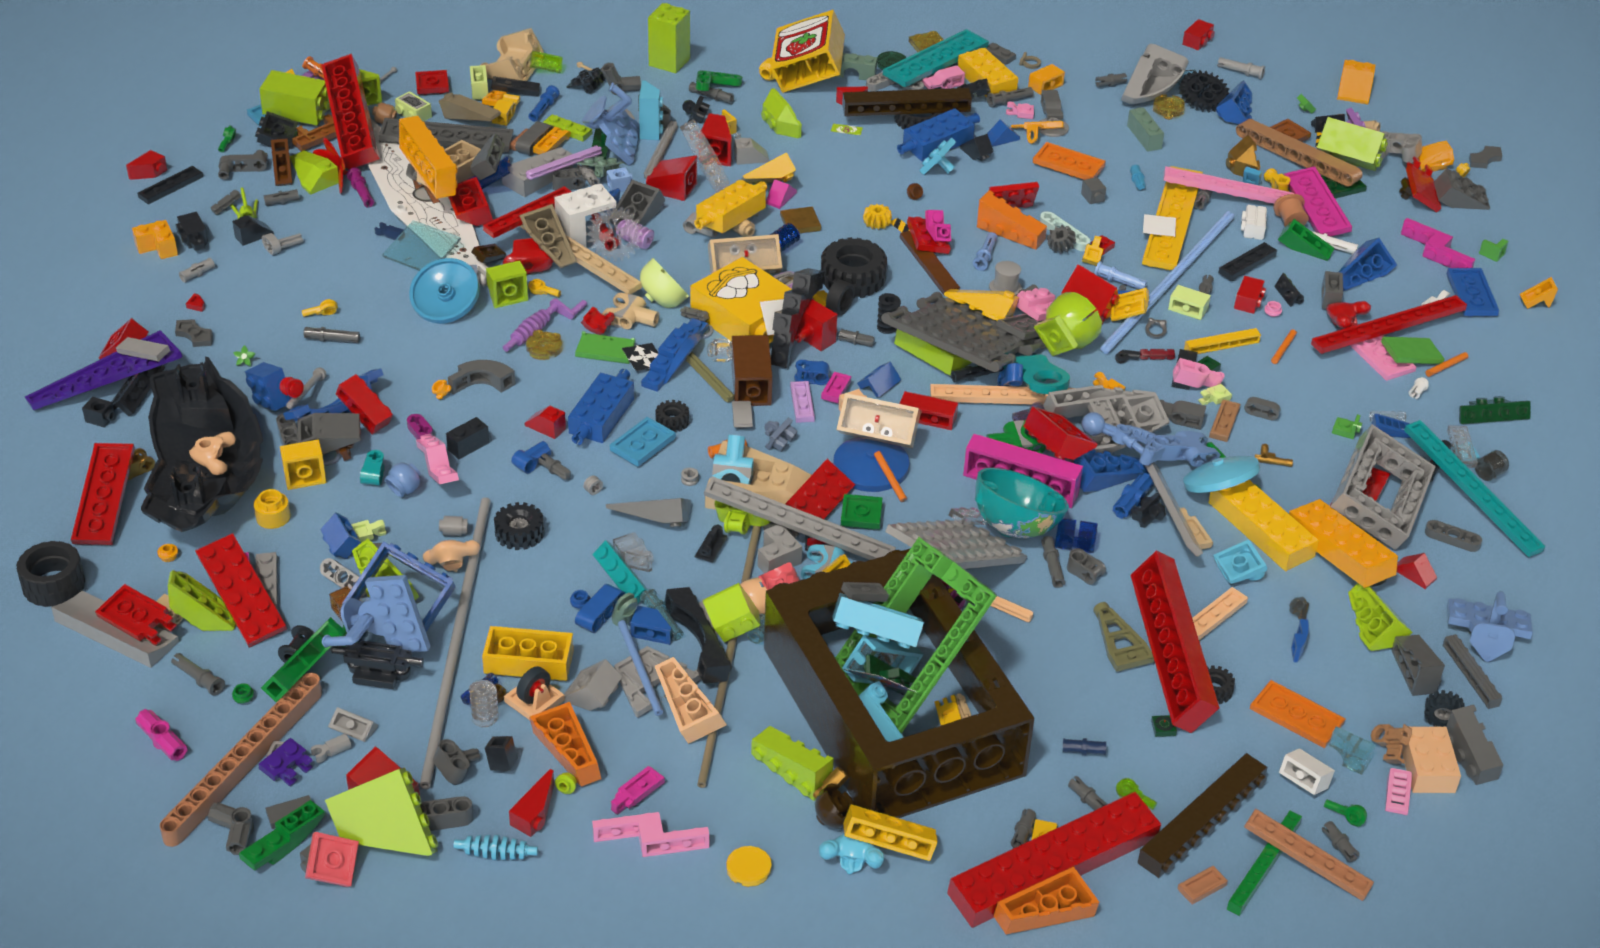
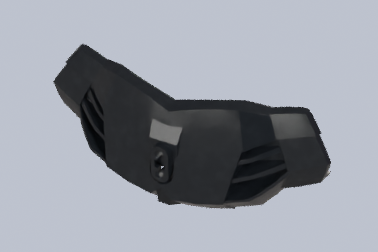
M206 356L204 363L200 362V364L182 367L180 364H177L175 369L165 370L150 376V385L154 397L148 419L153 447L158 460L145 484L144 491L147 496L143 501L141 511L154 521L162 522L180 532L194 529L206 523L211 516L225 514L234 507L255 481L263 459L260 458V444L263 442V437L256 414H253L247 396L232 381L221 377L210 358ZM223 432H231L236 438L235 444L223 448L221 456L217 458L227 464V471L222 475H213L205 466L200 465L191 458L189 451L194 447L198 439L214 437Z

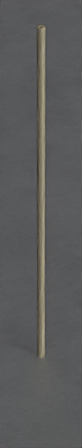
M753 526L741 583L750 579L761 526ZM737 637L729 640L725 655L731 661V665ZM728 680L719 682L714 708H716L720 715ZM718 730L708 734L697 783V786L700 788L706 787Z

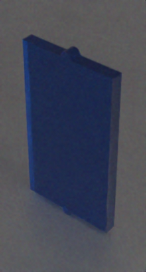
M508 157L499 162L495 173L482 180L478 179L481 189L510 174L511 164Z

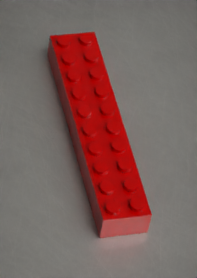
M1156 550L1130 576L1172 725L1192 733L1220 707L1175 560Z
M1133 792L950 878L947 894L971 928H974L994 918L998 902L1072 867L1082 876L1144 846L1159 833L1161 823L1139 795Z

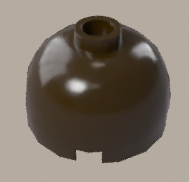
M830 783L817 795L815 800L816 817L822 825L834 829L844 828L843 823L851 804L855 806L856 804L846 791L842 794L837 790L840 786Z

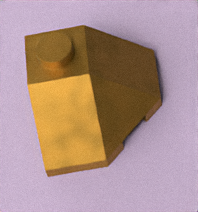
M1249 135L1245 136L1229 151L1228 158L1226 159V166L1231 172L1242 177L1246 166L1260 171L1259 160L1256 161V154L1254 152L1257 151L1256 143Z

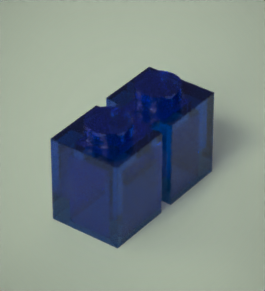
M1063 518L1058 523L1055 548L1072 550L1073 547L1082 549L1087 553H1094L1098 523L1080 521L1078 537L1074 536L1076 520Z

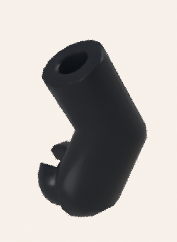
M1121 350L1115 355V360L1118 363H1124L1129 359L1139 360L1140 351Z

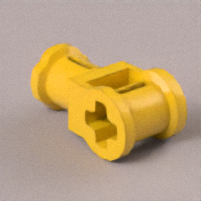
M1270 168L1264 173V179L1271 183V188L1289 192V177L1284 176L1282 173L1278 174L1274 168Z

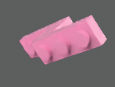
M432 434L420 436L421 439H417L416 444L424 452L429 476L438 484L459 480L457 472L449 466L445 444L437 437L432 436Z
M659 812L592 821L594 842L639 836L642 857L709 848L708 827L663 833Z

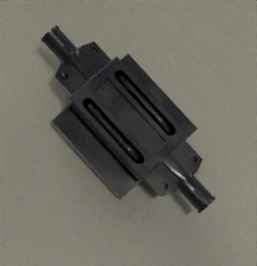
M360 640V643H354L353 645H346L345 647L333 646L331 648L332 654L343 655L344 663H347L349 671L354 673L352 681L355 684L394 689L397 680L403 681L408 679L411 669L410 665L423 667L424 658L412 657L410 650H403L401 646Z

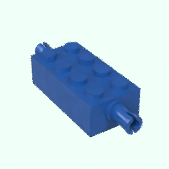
M955 108L904 129L903 143L897 145V151L901 155L910 151L919 160L924 161L927 157L931 158L929 154L935 148L937 149L944 140L947 142L950 138H953L956 143L950 150L974 138L975 123L980 122V116L974 113L965 117Z
M621 369L616 377L600 372L568 416L569 434L573 435L572 441L575 444L578 442V445H581L585 438L603 443L634 400V382L627 380L630 377V372L627 369L625 371Z

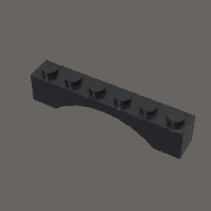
M690 587L667 589L664 607L669 617L688 628L694 634L702 649L697 672L703 683L727 681L729 672L732 670L731 661L727 659L724 648L720 646L716 633L713 632L709 620L704 615L703 608L697 602L696 595L693 594Z

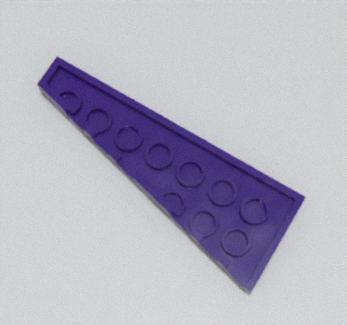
M159 330L141 340L169 346V353L160 361L120 354L116 351L25 396V399L29 406L36 410L175 361L183 356L181 351Z

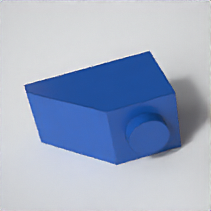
M637 606L630 622L631 636L670 645L671 627L657 609Z

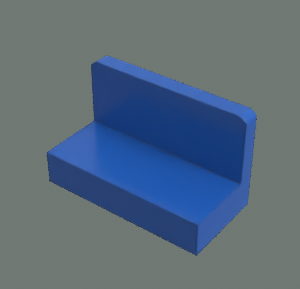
M890 361L877 367L857 384L860 389L870 386L875 396L880 397L901 381V378Z

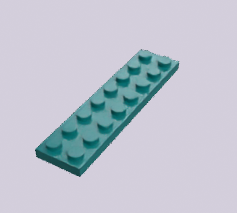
M965 29L883 69L882 75L900 84L902 87H907L936 73L938 70L958 62L960 54L988 47L989 41Z

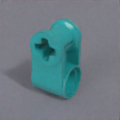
M372 450L367 453L360 473L361 484L381 486L385 465L383 464L384 454L380 450Z

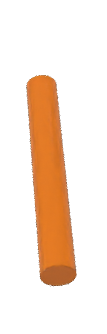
M1294 329L1290 330L1271 359L1273 364L1279 362L1296 336L1297 332Z
M1463 352L1426 370L1425 373L1430 377L1467 359L1468 354Z
M877 451L874 453V457L900 502L906 501L907 497L882 453Z

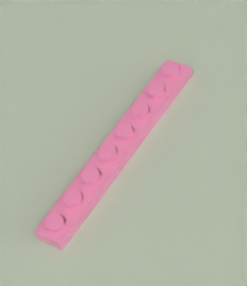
M1167 166L1164 169V181L1169 183L1197 187L1202 190L1230 194L1235 197H1245L1250 200L1264 201L1265 203H1275L1281 196L1294 194L1283 190Z

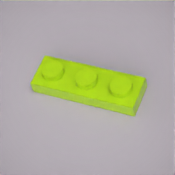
M552 114L543 121V123L559 127L563 131H570L571 138L582 142L592 135L591 128L558 117L557 115Z

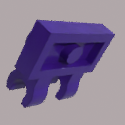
M290 737L259 763V770L273 781L281 778L291 787L297 782V779L294 778L297 773L291 767L296 764L303 772L307 773L313 768L310 765L313 760L306 755V749Z

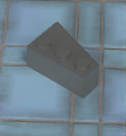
M1420 635L1395 637L1391 651L1412 696L1434 694L1441 684V676L1445 667L1444 663Z
M1473 704L1452 710L1446 727L1456 760L1460 762L1466 774L1473 780L1475 785L1498 780L1503 763L1493 742L1487 741L1482 731L1486 728L1483 722H1478L1474 714L1477 710Z

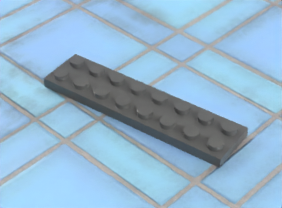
M384 118L378 135L379 141L399 142V119ZM424 121L434 138H437L440 146L445 147L463 140L482 149L490 137L496 133L505 144L503 152H509L510 142L514 135V129Z

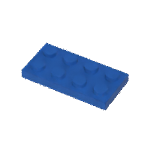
M1448 268L1446 274L1455 295L1467 304L1466 310L1462 311L1463 316H1498L1499 308L1482 268Z

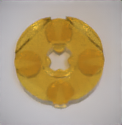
M1161 95L1155 98L1153 111L1162 115L1165 119L1171 120L1173 117L1184 114L1185 102L1178 96L1172 95L1171 98L1167 97V95Z
M535 330L533 335L526 340V351L530 353L532 358L538 360H548L549 356L553 355L556 357L562 352L561 336L558 333Z

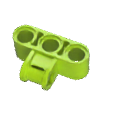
M716 500L714 503L718 519L724 522V531L726 533L733 531L745 535L750 525L765 526L771 522Z

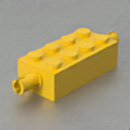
M737 180L730 186L725 187V189L696 205L695 227L699 230L707 227L722 234L766 208L767 184L760 181L756 185H752L744 180Z

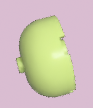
M654 258L642 268L640 282L643 289L647 292L645 296L651 302L655 300L662 307L673 308L682 304L689 297Z

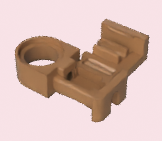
M1380 724L1372 730V741L1388 748L1383 756L1384 761L1389 764L1405 763V760L1400 757L1403 745L1407 746L1410 742L1412 729L1403 724V728H1394L1389 724ZM1385 731L1384 736L1379 740L1380 734Z

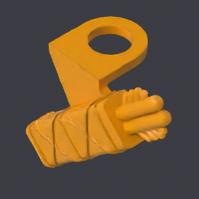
M1063 121L1024 122V124L1011 125V128L1026 129L1028 142L1035 143L1038 138V129H1064L1065 123ZM1032 131L1034 132V138H1033V139H1031V132H1032Z

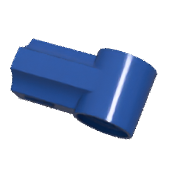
M542 441L526 451H516L512 456L511 462L523 472L529 474L536 468L539 458L545 459L541 456L542 454L551 455V449L546 442Z

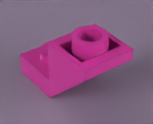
M926 210V229L933 240L950 242L951 225L944 224L943 210Z

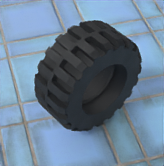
M852 237L838 239L837 242H832L822 252L821 270L825 271L823 284L830 290L837 280H843L853 284L855 287L854 298L873 295L874 292H878L885 284L887 256L883 249L879 248L878 244L872 243L870 240H862V238L852 239Z

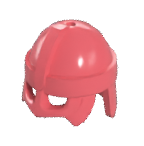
M790 562L758 576L763 581L761 582L763 587H766L767 590L772 589L779 583L790 584L800 581L795 568L792 567Z

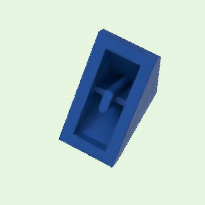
M1001 119L987 133L992 147L1020 140V136Z

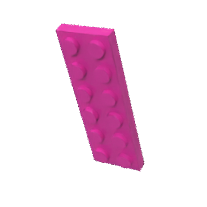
M1315 166L1284 173V176L1290 178L1288 187L1291 192L1304 198L1303 209L1308 215V220L1315 232L1323 235L1326 233L1330 237L1352 232V225Z

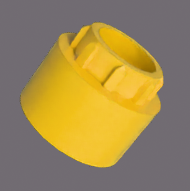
M265 490L255 499L254 511L256 521L261 527L276 529L284 526L289 521L288 499L278 490Z

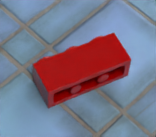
M357 374L339 384L336 391L337 397L353 414L360 415V422L372 435L390 423L393 416L390 408L379 400L378 395L372 392L366 382L360 379Z
M904 391L899 403L920 409L919 424L947 430L953 429L957 418L958 402Z

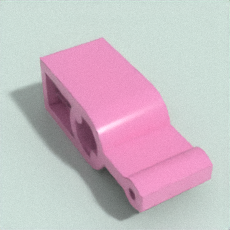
M958 66L938 70L934 76L923 78L922 82L928 89L937 87L942 89L954 88L964 84L965 73Z
M1182 358L1178 360L1173 369L1174 382L1200 388L1203 385L1208 387L1219 385L1225 377L1224 373L1211 371L1204 364Z

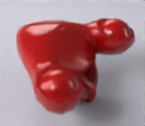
M1366 301L1355 303L1336 302L1327 305L1326 312L1334 325L1345 329L1357 325L1356 315H1366L1370 312L1371 305Z

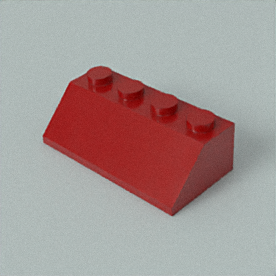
M1032 406L1023 426L1029 431V435L1038 438L1037 441L1046 445L1047 450L1054 452V456L1065 460V458L1074 460L1098 445L1063 415Z

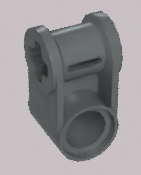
M578 168L553 172V190L564 186L569 190L581 189L585 185V179Z
M1076 548L1069 553L1067 562L1068 572L1082 579L1085 583L1094 584L1096 578L1106 572L1104 563L1084 550Z

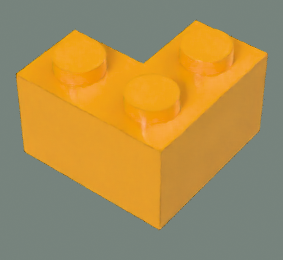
M166 220L132 228L135 246L139 254L157 250L160 259L178 256L175 238Z

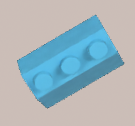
M642 80L639 96L640 139L659 140L660 134H663V124H660V120H663V111H660V107H663V97H660L659 89Z

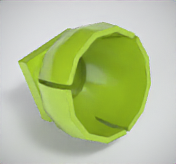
M1065 292L1050 304L1046 310V320L1037 323L1034 329L1050 354L1055 356L1072 349H1082L1091 344L1101 333L1102 321L1098 310L1083 321L1084 318L1096 309L1095 306L1087 298L1076 292Z

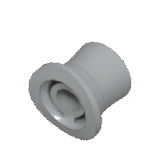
M1011 261L997 263L995 266V279L989 284L990 291L1007 290L1015 293V295L1018 294L1019 290L1022 289L1021 284L1018 282L1021 267Z

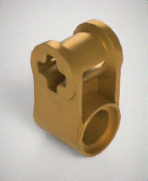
M138 448L134 451L128 480L151 471L155 466V460L147 456L143 448Z

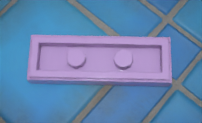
M809 381L790 382L796 423L814 422L815 417Z

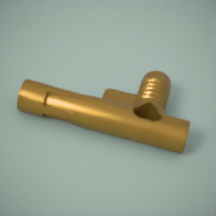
M1262 444L1261 454H1255L1254 456L1261 463L1292 467L1293 459L1275 457V453L1268 452V444Z

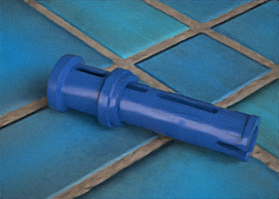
M549 85L546 92L540 96V101L528 115L531 121H537L544 110L554 103V99L560 95L557 87Z

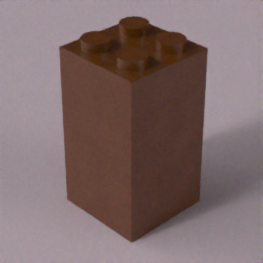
M768 335L732 336L731 366L734 401H751V406H771L772 369Z

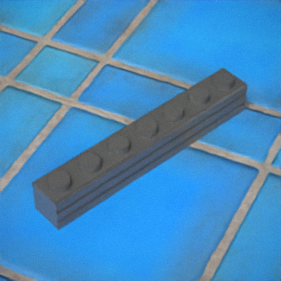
M1456 634L1446 636L1442 646L1488 709L1500 707L1502 695L1495 689V685L1490 682L1488 676L1482 671L1481 666L1477 664L1475 658L1469 653L1468 648L1462 643V640Z

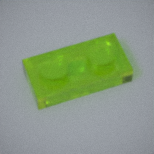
M532 51L530 67L561 73L562 57Z

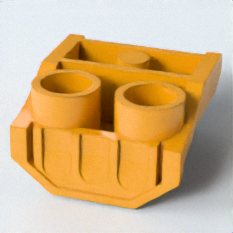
M1447 140L1422 146V153L1418 157L1421 162L1420 170L1425 172L1424 166L1426 164L1432 168L1433 172L1439 169L1445 170L1449 165H1453V149Z

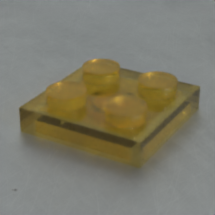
M930 31L909 36L908 42L917 52H920L944 39L937 31Z

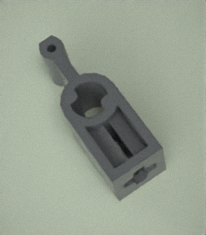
M1042 90L1041 106L1043 113L1046 114V118L1063 119L1058 90Z
M1160 400L1167 417L1174 424L1201 430L1206 411L1205 405L1180 400L1172 404Z

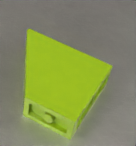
M405 767L325 800L339 837L359 841L358 845L419 855L429 856L438 852V841L434 834L431 835L428 827L430 826L429 818L426 813L422 812L420 807L422 804L421 798L417 792H414L412 775L409 771H406Z

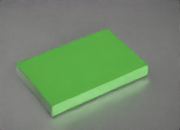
M1382 337L1381 343L1396 363L1440 364L1445 360L1430 338Z

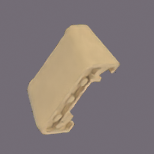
M532 28L501 36L497 42V50L501 53L499 59L494 63L488 64L484 62L481 65L486 66L487 79H493V76L527 81L543 59L544 52Z

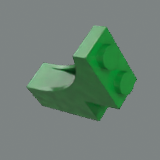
M330 617L261 689L277 702L331 647H324L322 645V638L325 635H330L331 637L342 636L346 631Z

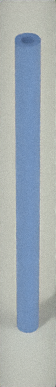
M624 620L618 622L621 634L656 716H660L663 710L628 626Z

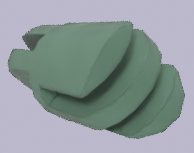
M627 593L618 599L612 613V622L616 626H618V622L624 620L626 624L632 620L637 606V598H634L633 593Z

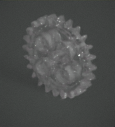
M607 206L606 212L600 209L601 215L594 214L596 220L590 219L593 226H587V228L591 229V232L586 233V235L591 236L587 241L593 242L590 248H596V254L601 252L600 257L602 258L606 255L607 261L611 257H613L614 262L617 261V257L621 261H623V256L629 259L630 252L635 254L634 247L640 248L636 243L642 242L638 238V236L643 235V233L638 232L642 226L636 225L640 220H633L635 214L633 213L629 216V209L623 212V207H620L618 211L616 206H613L611 211ZM620 218L625 220V226L622 228H618L616 225L617 220ZM610 219L613 220L615 231L619 232V234H617V239L620 245L619 249H617L615 238L613 236H610V234L613 233L609 221ZM603 223H607L609 226L608 231L605 233L600 231V225ZM624 235H628L630 238L629 243L626 245L621 243V238ZM607 240H612L613 242L611 249L604 247V243Z

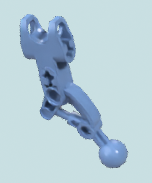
M1096 412L1086 414L1081 422L1082 429L1086 434L1096 436L1103 433L1111 436L1115 443L1135 449L1141 454L1140 463L1147 466L1157 460H1187L1192 466L1199 467L1219 458L1221 455L1215 448L1205 446L1208 438L1200 432L1179 431L1174 436L1156 435L1131 425L1118 424L1113 426L1105 423L1103 416ZM1140 441L1146 445L1145 448L1142 447L1138 442ZM1214 454L1211 459H1205L1206 455Z

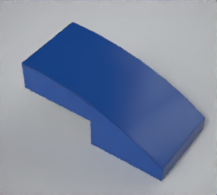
M1300 619L1297 633H1294L1291 651L1293 662L1298 663L1304 652L1309 631L1308 619Z

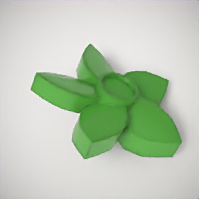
M245 345L241 348V352H233L239 358L236 363L237 366L243 363L251 366L250 359L256 354L251 351L248 352V348Z

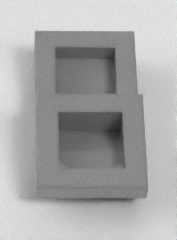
M732 401L733 426L752 427L751 401Z

